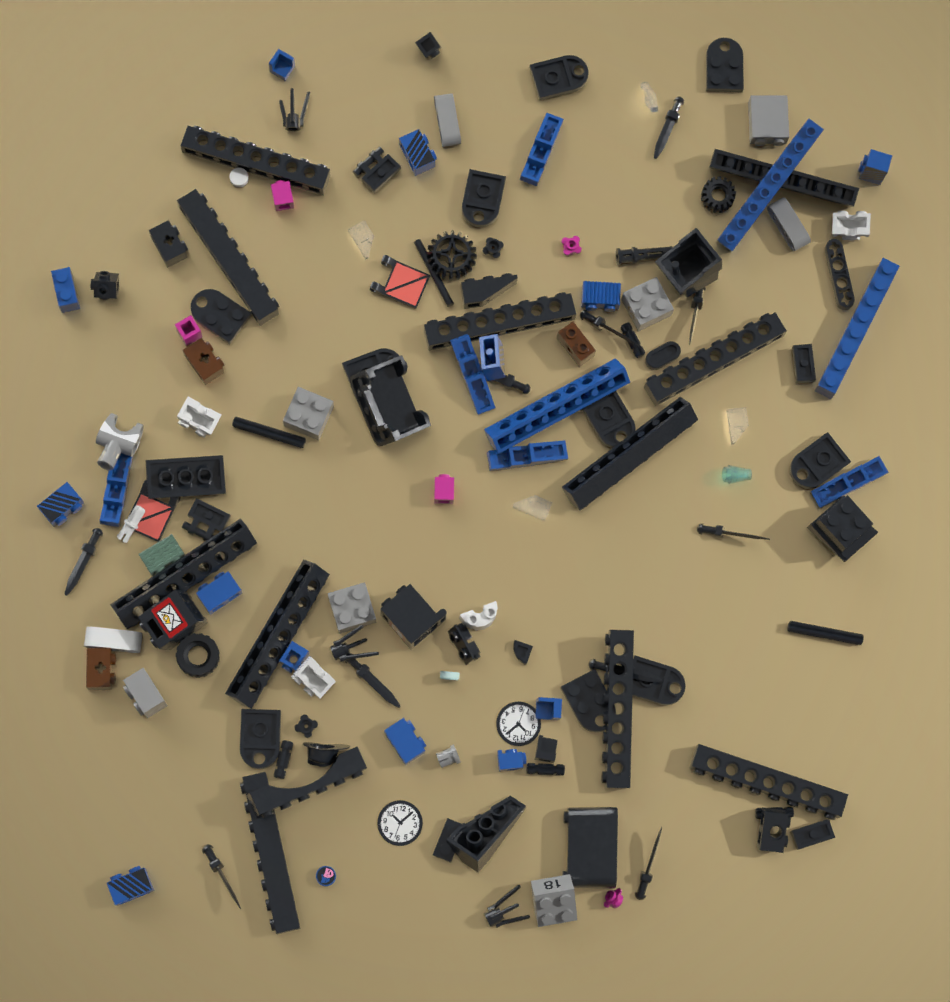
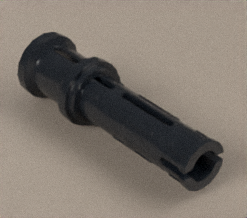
M632 247L625 250L616 248L617 265L626 262L636 264L639 260L659 259L673 247L646 249Z

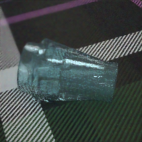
M728 465L722 470V478L728 484L751 480L752 471L751 469Z

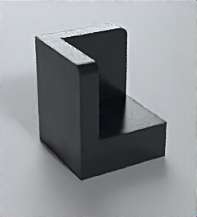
M539 735L534 760L554 763L557 740Z

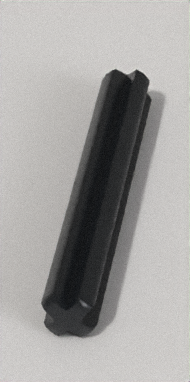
M235 417L232 422V426L299 448H303L306 443V438L240 417Z
M790 621L787 627L789 632L861 645L864 640L863 634Z

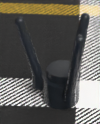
M294 88L290 89V113L287 117L283 101L279 100L283 126L286 127L287 131H299L300 127L304 126V117L310 92L306 94L300 118L294 112Z
M363 625L333 642L334 645L330 647L335 660L340 659L343 662L349 659L379 655L377 651L347 655L350 653V648L367 641V638L351 644L343 643L363 629Z
M517 885L495 904L487 908L488 911L484 915L490 927L495 925L498 928L505 924L530 918V915L502 920L504 919V914L519 907L518 903L501 911L497 908L520 889V885Z

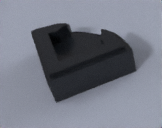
M514 640L513 650L516 658L524 665H527L533 646Z

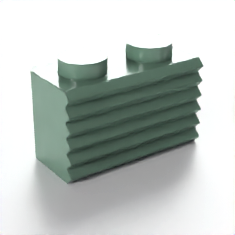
M172 534L139 553L151 576L159 573L185 555Z

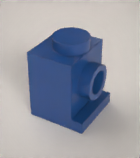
M292 641L279 660L283 664L281 668L289 673L295 672L305 661L306 657H308L309 651ZM293 656L297 658L295 663L290 662V658Z
M517 749L505 750V753L502 754V750L497 751L499 772L522 770L523 764H526L525 752L522 753L517 752Z

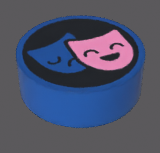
M323 866L318 869L316 879L320 885L330 886L336 880V873L333 868Z

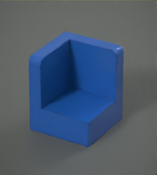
M280 49L276 51L269 62V71L286 81L295 67L294 57Z
M544 697L536 699V719H561L562 699Z

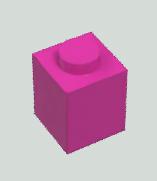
M279 180L271 184L275 210L293 209L294 202L290 182Z
M191 315L175 324L176 331L186 346L202 338L201 330Z
M440 474L439 477H435L434 504H453L454 477H450L448 474Z

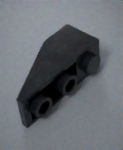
M506 273L501 275V277L486 276L480 280H475L474 278L464 280V282H461L464 309L483 307L516 285L517 275Z

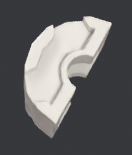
M847 211L833 213L832 235L834 237L840 235L842 240H860V236L869 237L871 213L865 211H857L856 215H849Z
M187 397L177 415L179 419L178 424L185 428L191 427L195 429L197 435L205 438L206 435L212 434L221 414Z
M497 602L484 605L481 613H475L471 610L460 614L459 619L464 626L466 625L470 629L476 631L484 630L491 626L495 620L498 609Z
M311 656L291 676L297 684L300 685L302 683L305 686L303 690L311 697L315 694L320 699L336 682Z

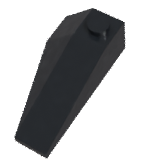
M510 795L493 805L487 812L476 815L473 820L466 824L459 825L446 842L464 864L478 873L498 849L526 809V805Z

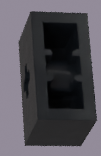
M168 220L149 230L150 237L167 268L187 258L186 251H188L184 240H179L178 235L180 233L175 224L171 225Z

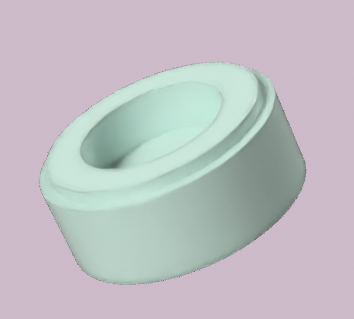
M440 671L441 679L459 680V672Z

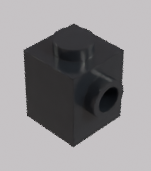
M431 32L415 42L425 58L430 57L433 59L440 54L439 49L442 47Z

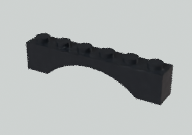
M357 746L339 754L326 774L309 785L289 789L267 785L250 792L247 797L255 816L259 817L262 815L263 818L274 814L273 810L279 807L281 810L292 806L291 802L298 800L300 803L309 799V794L316 792L318 795L327 791V786L334 784L337 787L345 783V779L350 776L352 779L362 776V771L367 767Z

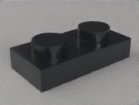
M812 344L793 345L792 353L796 383L815 382L816 375Z
M447 818L433 856L451 863L455 852L446 840L461 823Z
M829 819L791 831L797 850L835 838Z

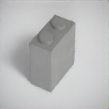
M751 95L748 101L750 144H755L756 146H764L766 144L782 146L786 144L789 139L787 95Z

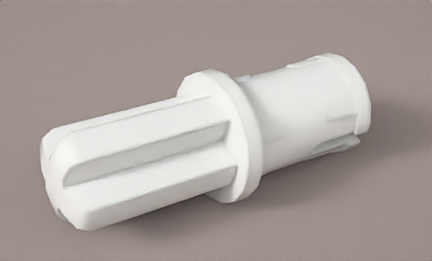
M136 505L128 519L124 520L125 524L117 535L119 540L126 534L123 542L128 543L134 530L138 529L137 525L145 513L143 507Z

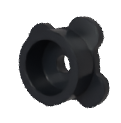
M491 237L487 238V244L482 250L483 253L499 258L500 250L504 247L503 242Z
M302 715L299 723L295 725V731L303 733L306 738H310L314 728L318 727V723L316 720L312 721L307 715Z

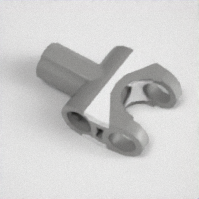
M111 413L102 424L96 437V444L105 447L97 464L101 468L110 471L113 470L121 453L133 457L142 437L143 424L137 423L129 431H120L115 427L118 416Z

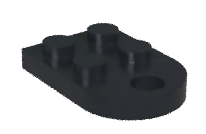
M730 38L714 40L709 45L706 53V91L743 92V50L741 46ZM721 44H726V45H728V46H729V50H728V51H722V50L720 49V45H721Z
M566 55L530 64L529 66L539 101L576 92L585 86L589 72L586 63L574 55ZM581 68L584 73L576 75L574 69Z
M469 169L462 203V215L470 225L474 227H487L497 219L506 176ZM476 213H480L484 216V219L476 221L473 216Z
M214 289L200 291L191 302V313L194 320L229 345L252 315L251 312ZM205 299L207 300V305L199 307L197 301Z
M381 348L342 363V366L350 383L352 375L396 358L399 355L391 349Z
M616 391L582 408L601 442L610 448L620 443L616 439V434L624 433L627 438L636 430L634 420Z
M827 432L794 457L790 465V475L798 486L813 489L830 479L850 464L851 461ZM799 470L805 471L807 478L804 480L799 479L797 472Z
M634 655L633 669L649 672L660 677L662 681L645 682L633 679L632 696L665 706L672 705L681 699L685 692L686 684L680 671L674 667ZM676 683L680 686L678 694L670 691L671 684Z
M595 669L560 687L578 722L584 729L590 732L606 730V724L598 726L595 723L597 716H603V712H607V704L603 703L604 693H607V690ZM613 705L612 710L616 714L615 705Z
M241 709L240 754L248 766L255 769H265L277 760L280 751L281 710ZM261 753L265 756V761L262 764L254 762L256 754Z

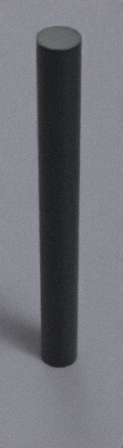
M421 239L414 241L447 307L452 306L454 302L441 277L435 275L436 269H430L433 263H427L430 257L426 256L427 251Z

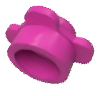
M573 236V238L564 237L561 241L564 245L563 253L565 255L579 254L582 250L579 246L580 238L578 236Z
M620 888L609 890L606 893L604 907L608 908L611 906L612 908H617L622 904L623 896L621 895L622 890Z

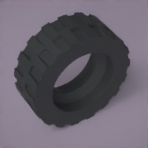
M193 633L180 641L179 646H177L176 661L185 674L196 678L205 677L217 668L220 652L215 641L210 636L203 635V633ZM202 646L206 649L208 656L203 664L195 665L189 661L188 653L191 648Z

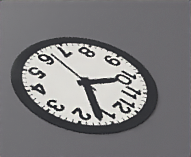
M520 701L504 706L499 712L496 721L500 737L508 744L514 746H524L534 741L541 729V719L535 718L536 709L530 704Z
M397 800L387 804L381 810L377 825L379 833L385 841L392 845L404 846L418 838L422 830L423 820L420 811L415 805L407 801Z

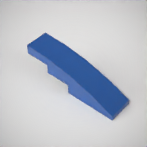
M546 113L520 176L521 181L534 186L538 185L562 126L563 118Z
M466 334L450 340L477 414L496 408L469 335Z
M564 440L515 446L499 454L496 450H490L487 452L489 471L563 461L568 459Z
M121 453L113 470L108 472L103 508L99 520L102 525L116 527L120 525L133 458L131 456Z
M880 456L812 490L811 493L818 506L822 508L840 499L843 495L846 496L889 472Z

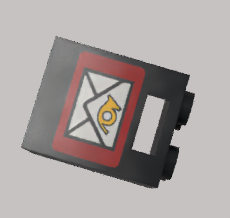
M409 584L407 587L405 585L400 587L396 591L397 595L394 598H387L381 604L380 612L382 618L409 649L412 650L446 620L447 611L440 609L436 613L415 588Z
M176 589L138 616L141 621L139 623L141 628L152 637L150 641L154 647L164 650L173 649L187 635H192L207 624V619L203 617L192 601L191 595H188L186 591Z

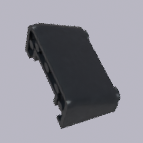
M402 355L350 377L352 390L371 436L378 446L395 442L431 426L428 414L423 410L416 411L402 375L406 374L408 366Z
M617 807L567 808V811H564L563 821L567 823L568 857L567 869L563 871L562 875L570 874L574 888H616Z

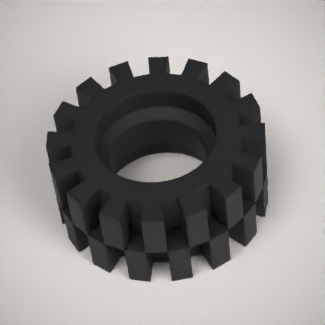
M718 176L717 179L713 177L711 181L708 180L704 185L701 201H704V207L708 206L707 210L713 209L714 213L716 211L722 213L723 210L727 211L732 206L736 191H734L735 186H732V182L726 181L727 178L724 177L722 180L721 176ZM714 189H721L725 192V198L717 201L713 199L711 193Z

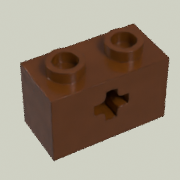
M573 321L558 331L557 340L579 367L595 356V348Z
M200 338L183 349V353L200 379L207 385L224 373L223 366L225 365L219 356H214L212 353L214 349L208 341L204 342ZM205 358L208 362L205 363L202 359Z
M87 648L86 688L88 690H112V685H115L116 674L112 673L113 665H116V653H113L111 648ZM101 665H103L106 668L102 671V673H100L97 670L101 667Z

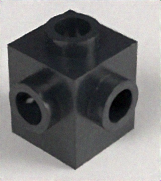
M108 271L96 272L90 284L91 290H94V297L103 300L117 299L119 293V273H110Z

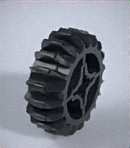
M452 230L451 235H448L444 231V237L438 234L437 240L432 239V245H428L429 252L426 253V256L430 258L427 260V263H433L430 269H437L435 272L437 276L442 273V279L449 276V280L452 281L453 276H456V279L459 280L460 274L466 277V271L472 272L471 266L476 265L474 261L477 259V254L474 253L476 252V247H471L473 241H467V235L462 238L461 232L454 235ZM449 244V247L447 249H441V251H438L439 248L443 245ZM455 244L461 246L465 250V252H463V250H458L455 247ZM451 249H453V254H454V258H453L452 262H451V258L449 257V255H450V253H451ZM438 259H440V261H445L448 264V267L442 265L438 261ZM462 260H466L462 265L454 268V265L457 262H462Z

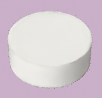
M235 168L231 171L230 182L233 186L240 188L248 183L249 177L245 169Z

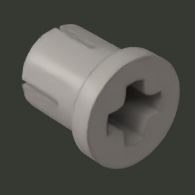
M454 744L450 748L436 753L441 768L453 763H461Z

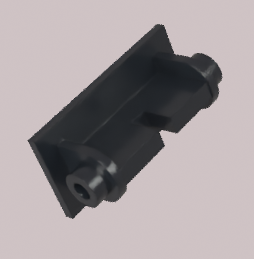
M463 623L456 624L448 631L450 640L455 644L460 658L466 665L472 660H477L481 657V652L474 641L467 642L472 636L466 625L464 626Z

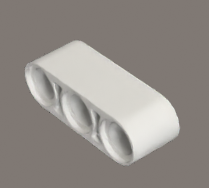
M86 627L84 647L111 648L112 651L140 653L143 633L101 627Z

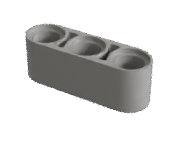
M453 93L434 96L442 147L461 144Z
M783 197L767 206L770 217L792 251H796L811 243L808 232L786 198Z

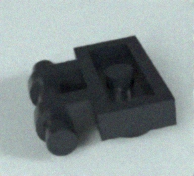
M378 147L375 151L372 150L369 156L363 162L360 161L353 170L357 177L361 173L365 174L361 178L362 182L374 193L401 170V166L389 154L384 158L380 156L384 153L381 147ZM373 162H376L377 164L372 169L368 167Z
M196 498L188 513V517L194 520L192 524L185 521L182 528L191 535L195 534L203 538V541L206 542L214 536L215 530L221 532L225 529L231 515ZM199 523L209 527L207 532L198 528Z

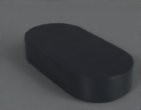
M669 341L650 351L646 356L645 363L648 368L658 370L678 359L681 348L676 342Z

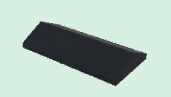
M223 455L145 460L148 499L226 494Z

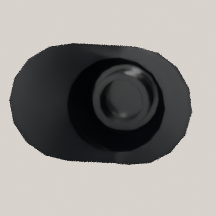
M303 743L307 747L308 764L320 767L331 765L335 761L339 750L350 748V745Z

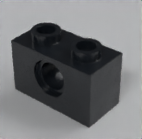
M762 807L757 840L759 850L783 853L784 847H787L788 844L786 829L790 827L791 817L788 816L789 814L786 810ZM772 827H779V831L776 834H770Z

